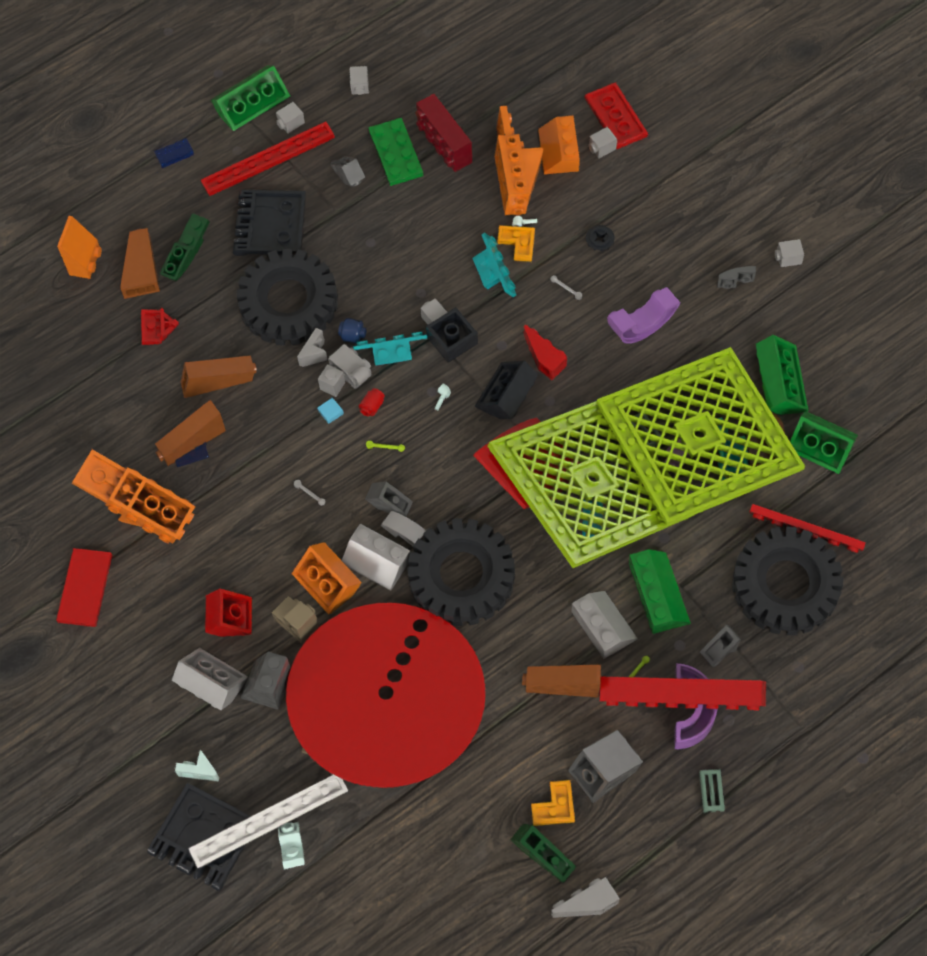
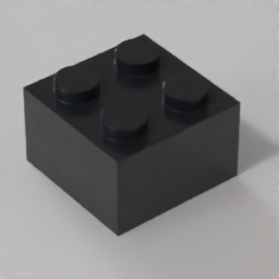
M456 307L426 326L427 338L447 363L478 344V333Z

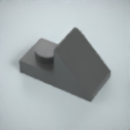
M726 625L700 653L712 667H715L728 653L736 651L741 639L729 625Z

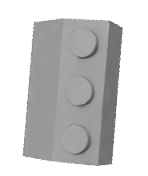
M359 524L348 542L342 562L348 568L391 591L409 564L410 550Z
M605 591L588 593L572 603L571 612L603 659L637 640L636 635Z
M198 648L178 661L172 681L181 688L195 694L196 697L210 703L214 708L222 710L232 703L246 683L248 676L203 649Z

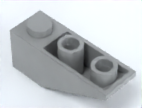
M606 877L602 880L597 878L589 883L590 887L584 891L582 889L575 891L571 895V899L566 902L564 900L557 902L553 906L554 909L551 911V915L553 918L601 915L619 904L620 899Z

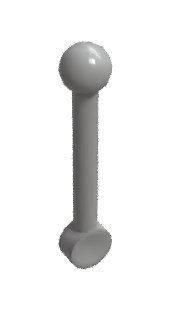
M555 275L551 276V282H556L571 292L577 300L582 299L581 292L574 291L559 281Z
M300 480L294 481L295 488H301L316 499L319 505L325 504L324 498H319L302 485Z

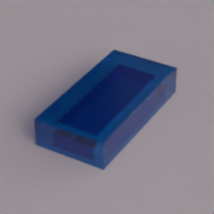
M187 138L154 151L162 168L194 155Z

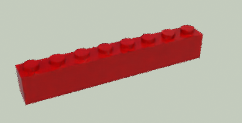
M600 676V701H605L606 706H618V702H626V706L638 707V703H646V707H658V703H666L665 707L678 708V704H686V708H698V704L706 705V709H718V705H726V709L739 710V706H747V710H760V706H766V681Z

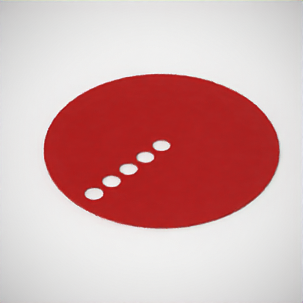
M375 603L356 607L333 617L320 626L307 639L298 652L289 673L286 689L287 711L291 727L308 755L322 768L343 780L354 784L379 788L399 787L417 783L434 776L452 764L465 751L474 738L482 720L486 696L483 671L479 659L467 639L453 625L440 616H436L428 610L416 606L399 603ZM418 619H423L428 624L427 629L423 632H417L413 628V623ZM408 636H415L419 639V645L416 648L410 649L405 646L404 641ZM405 652L410 655L411 660L407 665H399L396 662V656L399 653ZM392 669L399 670L402 673L401 680L398 682L389 681L387 678L388 672ZM381 687H391L394 692L393 696L387 700L380 698L378 692Z

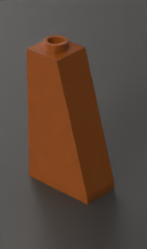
M147 228L129 232L120 286L124 299L160 292L151 238Z
M251 356L185 362L181 377L184 398L251 382L254 374H256V364L252 363Z
M210 400L155 443L158 450L155 453L161 462L164 460L169 466L226 431L221 414Z
M601 665L527 667V673H523L522 685L526 686L527 693L598 698Z

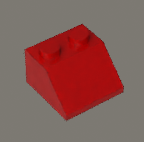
M221 588L206 595L205 633L221 637L251 635L252 597Z

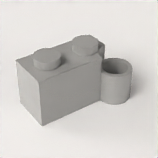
M345 344L328 358L330 366L344 372L345 381L355 389L372 375L369 369L371 367L370 363L366 359H361L352 347L349 348Z

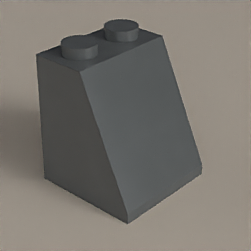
M266 652L255 660L241 699L279 710L287 689L291 670L287 657Z
M617 730L583 749L568 771L594 803L634 774L643 761Z

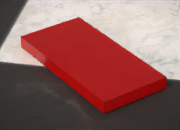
M616 82L585 95L586 102L603 129L608 127L617 138L616 149L648 137V132Z
M73 548L56 619L58 623L97 626L112 559L111 552Z

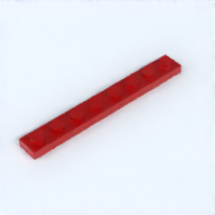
M324 122L203 178L201 183L210 197L335 138L334 133L327 122Z

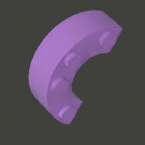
M667 287L662 290H656L652 293L648 302L643 307L635 310L634 313L628 314L624 309L611 312L607 317L608 324L624 343H635L645 339L661 328L675 313L680 302Z
M676 664L675 678L708 679L702 672L691 666ZM698 704V708H695V712L690 718L685 721L676 722L675 749L688 748L702 741L714 724L717 709H706V705Z

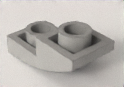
M391 511L380 525L394 537L399 535L412 546H414L418 538L421 539L426 531L417 523L395 511Z

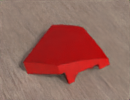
M163 308L160 310L141 309L142 345L161 344L179 325V322L167 315Z

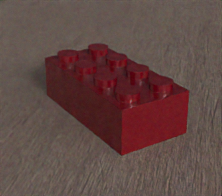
M432 94L417 102V111L415 113L418 121L416 124L420 131H424L428 142L434 144L438 155L443 156L446 165L456 172L473 163L471 140L436 95Z

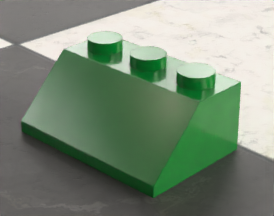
M805 411L797 424L790 443L799 456L839 474L858 435Z

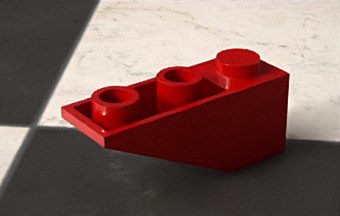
M525 324L524 337L535 364L540 372L553 380L567 366V356L562 350L556 349L548 339L542 338L534 328H529Z

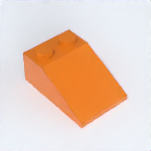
M68 216L57 247L69 275L90 279L92 273L96 270V261L101 256L102 248L98 240L74 217Z

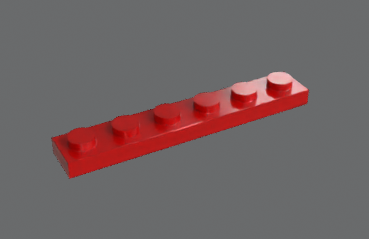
M752 504L750 514H753V518L764 521L765 518L771 520V524L778 527H783V525L796 527V533L801 534L803 529L813 533L811 536L813 539L818 537L828 540V544L839 547V544L847 546L846 550L854 553L863 551L866 542Z

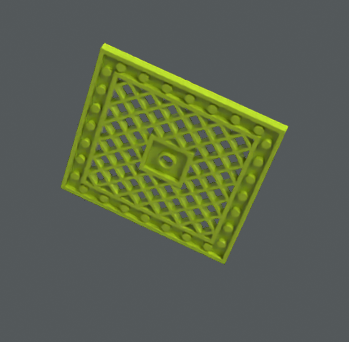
M731 347L597 399L599 409L666 526L793 475L805 468L804 463ZM717 377L725 381L723 384L714 382V378ZM698 383L708 386L707 391L698 389ZM711 387L721 390L720 395L711 393ZM681 390L690 392V398L680 395ZM723 392L734 394L733 398L730 399L722 396ZM694 394L703 396V402L693 399ZM665 397L675 399L673 404L664 402L663 400ZM707 398L717 401L716 406L706 403ZM677 401L687 403L686 408L677 406ZM720 402L730 405L729 410L718 407ZM648 403L658 406L656 411L646 408ZM690 405L700 407L699 412L689 410ZM662 407L671 411L669 415L659 412L660 408ZM732 407L743 409L742 414L731 411ZM703 409L712 411V417L708 411L702 413ZM631 410L640 412L639 418L629 415ZM673 412L683 414L682 419L673 417ZM716 413L725 415V421L715 418ZM643 415L652 416V422L642 419ZM729 417L739 420L738 425L728 422ZM656 419L665 420V426L655 423ZM742 421L752 424L751 429L742 427ZM670 422L674 423L673 428L668 427ZM719 425L723 426L721 431L718 428ZM639 426L649 427L648 433L638 430ZM725 428L734 430V436L724 433ZM652 430L661 431V437L651 434ZM700 431L704 433L705 436L697 437L695 435V432ZM738 432L747 434V440L737 437ZM665 434L674 435V441L664 438ZM751 436L762 439L760 444L751 442ZM640 437L645 438L644 444ZM678 437L680 438L682 444L677 442ZM648 440L657 442V448L647 445ZM726 440L731 441L730 447L725 445ZM734 443L745 446L744 450L741 451L733 448ZM661 444L670 446V452L661 450ZM747 447L758 450L757 454L747 453ZM674 448L684 451L683 456L674 454ZM717 450L727 452V457L716 455ZM760 451L771 454L770 459L760 457ZM649 452L654 454L653 459L650 456ZM687 453L690 455L691 458L697 456L696 461L686 458ZM730 454L741 457L740 461L737 462L729 459ZM657 455L666 457V463L657 461ZM700 457L710 459L709 465L699 462ZM670 459L680 462L679 468L669 465ZM743 459L754 461L753 466L743 464ZM713 461L723 463V468L720 469L712 466ZM757 462L762 464L755 467ZM683 464L694 466L692 472L682 469ZM729 465L737 468L736 473L726 471V466ZM658 468L663 469L662 474L660 473ZM696 468L706 470V475L703 476L695 473ZM740 469L745 471L738 474ZM666 470L677 473L675 479L665 476ZM712 472L720 475V477L716 480L709 478L708 475ZM679 475L689 477L688 483L678 480ZM723 476L728 477L727 479L721 481ZM692 479L703 482L702 486L692 485ZM667 483L672 484L671 490L668 487ZM675 486L684 488V494L675 492ZM688 490L693 491V493L687 495Z
M597 401L493 440L488 444L492 454L572 568L676 524L673 523L666 526L648 492L642 486L637 473L631 472L633 466L629 459L620 457V454L626 455L621 445L609 442L610 439L618 440L599 409ZM599 424L608 427V431L599 428ZM584 430L593 433V436L584 434ZM597 435L606 437V441L597 438ZM569 436L577 438L578 442L569 440ZM582 440L591 443V447L582 444ZM554 442L562 444L563 448L554 446ZM595 445L604 447V450L596 449ZM567 446L576 449V453L566 450ZM539 448L547 450L548 454L538 452ZM608 449L617 452L616 455L608 453ZM583 451L589 453V456L587 457L579 453ZM552 452L561 455V458L551 456ZM649 452L650 456L653 459L654 454ZM523 454L533 457L532 461L523 458ZM568 457L574 459V462L571 463L565 461L564 458ZM536 458L546 461L545 465L537 463ZM606 459L615 462L614 465L605 463ZM549 463L558 465V469L549 467ZM618 464L627 466V470L618 467ZM562 467L567 468V471H562ZM658 468L660 473L662 474L663 469ZM534 469L542 471L543 475L533 473ZM666 470L665 476L671 477ZM547 473L556 476V480L546 477ZM616 474L624 476L625 480L616 478ZM589 476L595 478L597 481H591L589 479ZM560 478L569 480V484L560 482ZM629 478L638 481V484L629 482ZM667 483L668 487L671 490L672 484ZM544 484L553 486L554 489L550 490L544 488ZM619 486L623 487V491L618 490ZM675 486V492L684 494L678 486ZM557 489L567 491L566 495L557 492ZM627 489L636 491V495L627 493ZM574 493L580 495V498L577 499L571 497L570 494ZM640 493L648 495L649 498L640 497ZM612 495L620 497L621 501L612 499ZM555 499L563 501L564 506L554 503ZM625 499L634 502V505L626 504ZM597 501L606 504V507L596 505ZM568 503L578 506L577 510L569 508ZM638 504L647 506V509L638 508ZM610 506L619 508V511L610 510ZM581 508L590 510V514L581 512ZM623 510L631 512L632 516L622 514ZM594 513L604 515L603 519L594 516ZM566 514L574 516L575 521L565 518ZM608 517L617 519L616 523L608 521ZM579 518L588 521V525L579 523ZM592 523L601 525V530L592 527ZM577 530L586 532V536L576 534Z

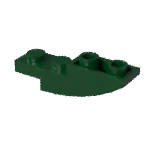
M192 213L178 243H174L161 269V276L177 281L183 275L204 241L202 237L210 223L208 219Z

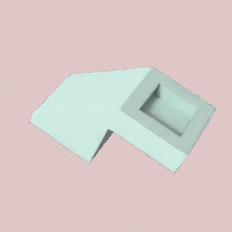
M288 822L278 827L284 869L305 865L299 823Z

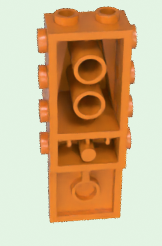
M500 106L496 126L498 138L494 157L504 214H526L539 173L543 147L524 149V143L520 141L519 134H514V128L510 126L512 122L511 113H508L507 106Z
M93 449L72 482L75 486L105 502V505L111 512L115 514L120 513L119 521L140 526L148 533H155L165 543L170 542L173 544L176 539L180 540L185 532L183 529L186 523L189 524L194 517L192 511L195 506L191 502L180 498L171 490L161 487L154 480L147 479L138 471L128 467L125 469Z

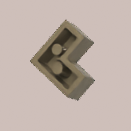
M289 596L272 612L274 620L301 644L319 628L314 608L309 604H303L297 599L293 600Z

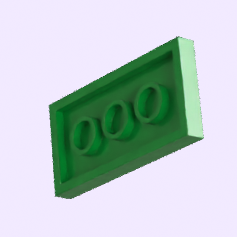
M402 118L368 127L390 186L424 176Z

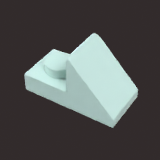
M201 750L197 765L190 761H184L183 764L176 763L175 772L178 777L219 781L217 772Z

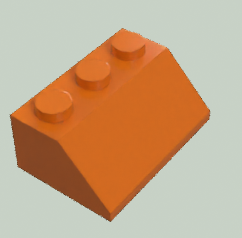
M574 116L555 117L538 129L540 148L543 147L542 164L544 174L579 171L580 159Z
M325 542L310 546L292 572V575L328 614L333 613L349 600L362 583Z

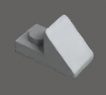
M315 328L297 356L299 366L304 367L327 360L326 351L321 349L325 341L322 330Z

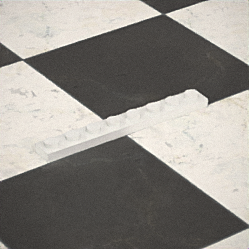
M332 775L188 850L197 868H200L346 793L348 789L341 778Z

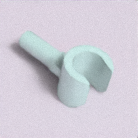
M515 216L512 226L522 227V224L537 223V219H522L520 216Z
M442 384L438 389V393L441 396L434 408L437 411L440 409L445 398H448L451 394L449 387L445 384Z

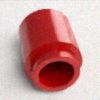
M372 388L359 404L360 412L367 417L374 416L384 402V394L380 390Z

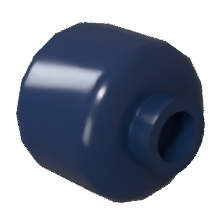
M346 318L344 322L341 321L338 335L345 342L357 344L362 338L365 339L367 328L364 327L361 320Z

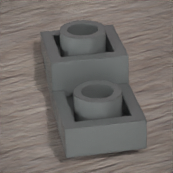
M756 266L734 268L719 274L717 287L730 289L736 288L737 282H754Z

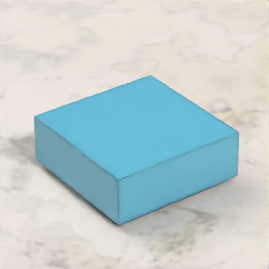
M333 398L317 408L328 424L344 414Z

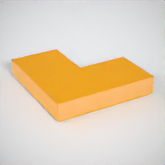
M499 225L498 244L515 245L514 260L532 262L535 228Z
M570 780L550 782L552 802L531 804L533 826L575 822Z

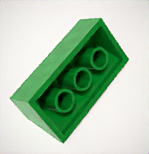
M267 65L211 99V102L219 116L232 131H235L290 97V94L275 66Z
M771 335L756 343V355L759 360V371L763 382L762 388L766 399L765 403L770 411L779 415L809 411L796 345L775 335Z
M645 550L630 554L629 566L652 634L689 625L691 622L667 553Z

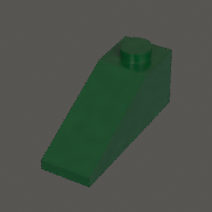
M522 824L510 839L521 851L562 883L566 881L576 868L533 825Z

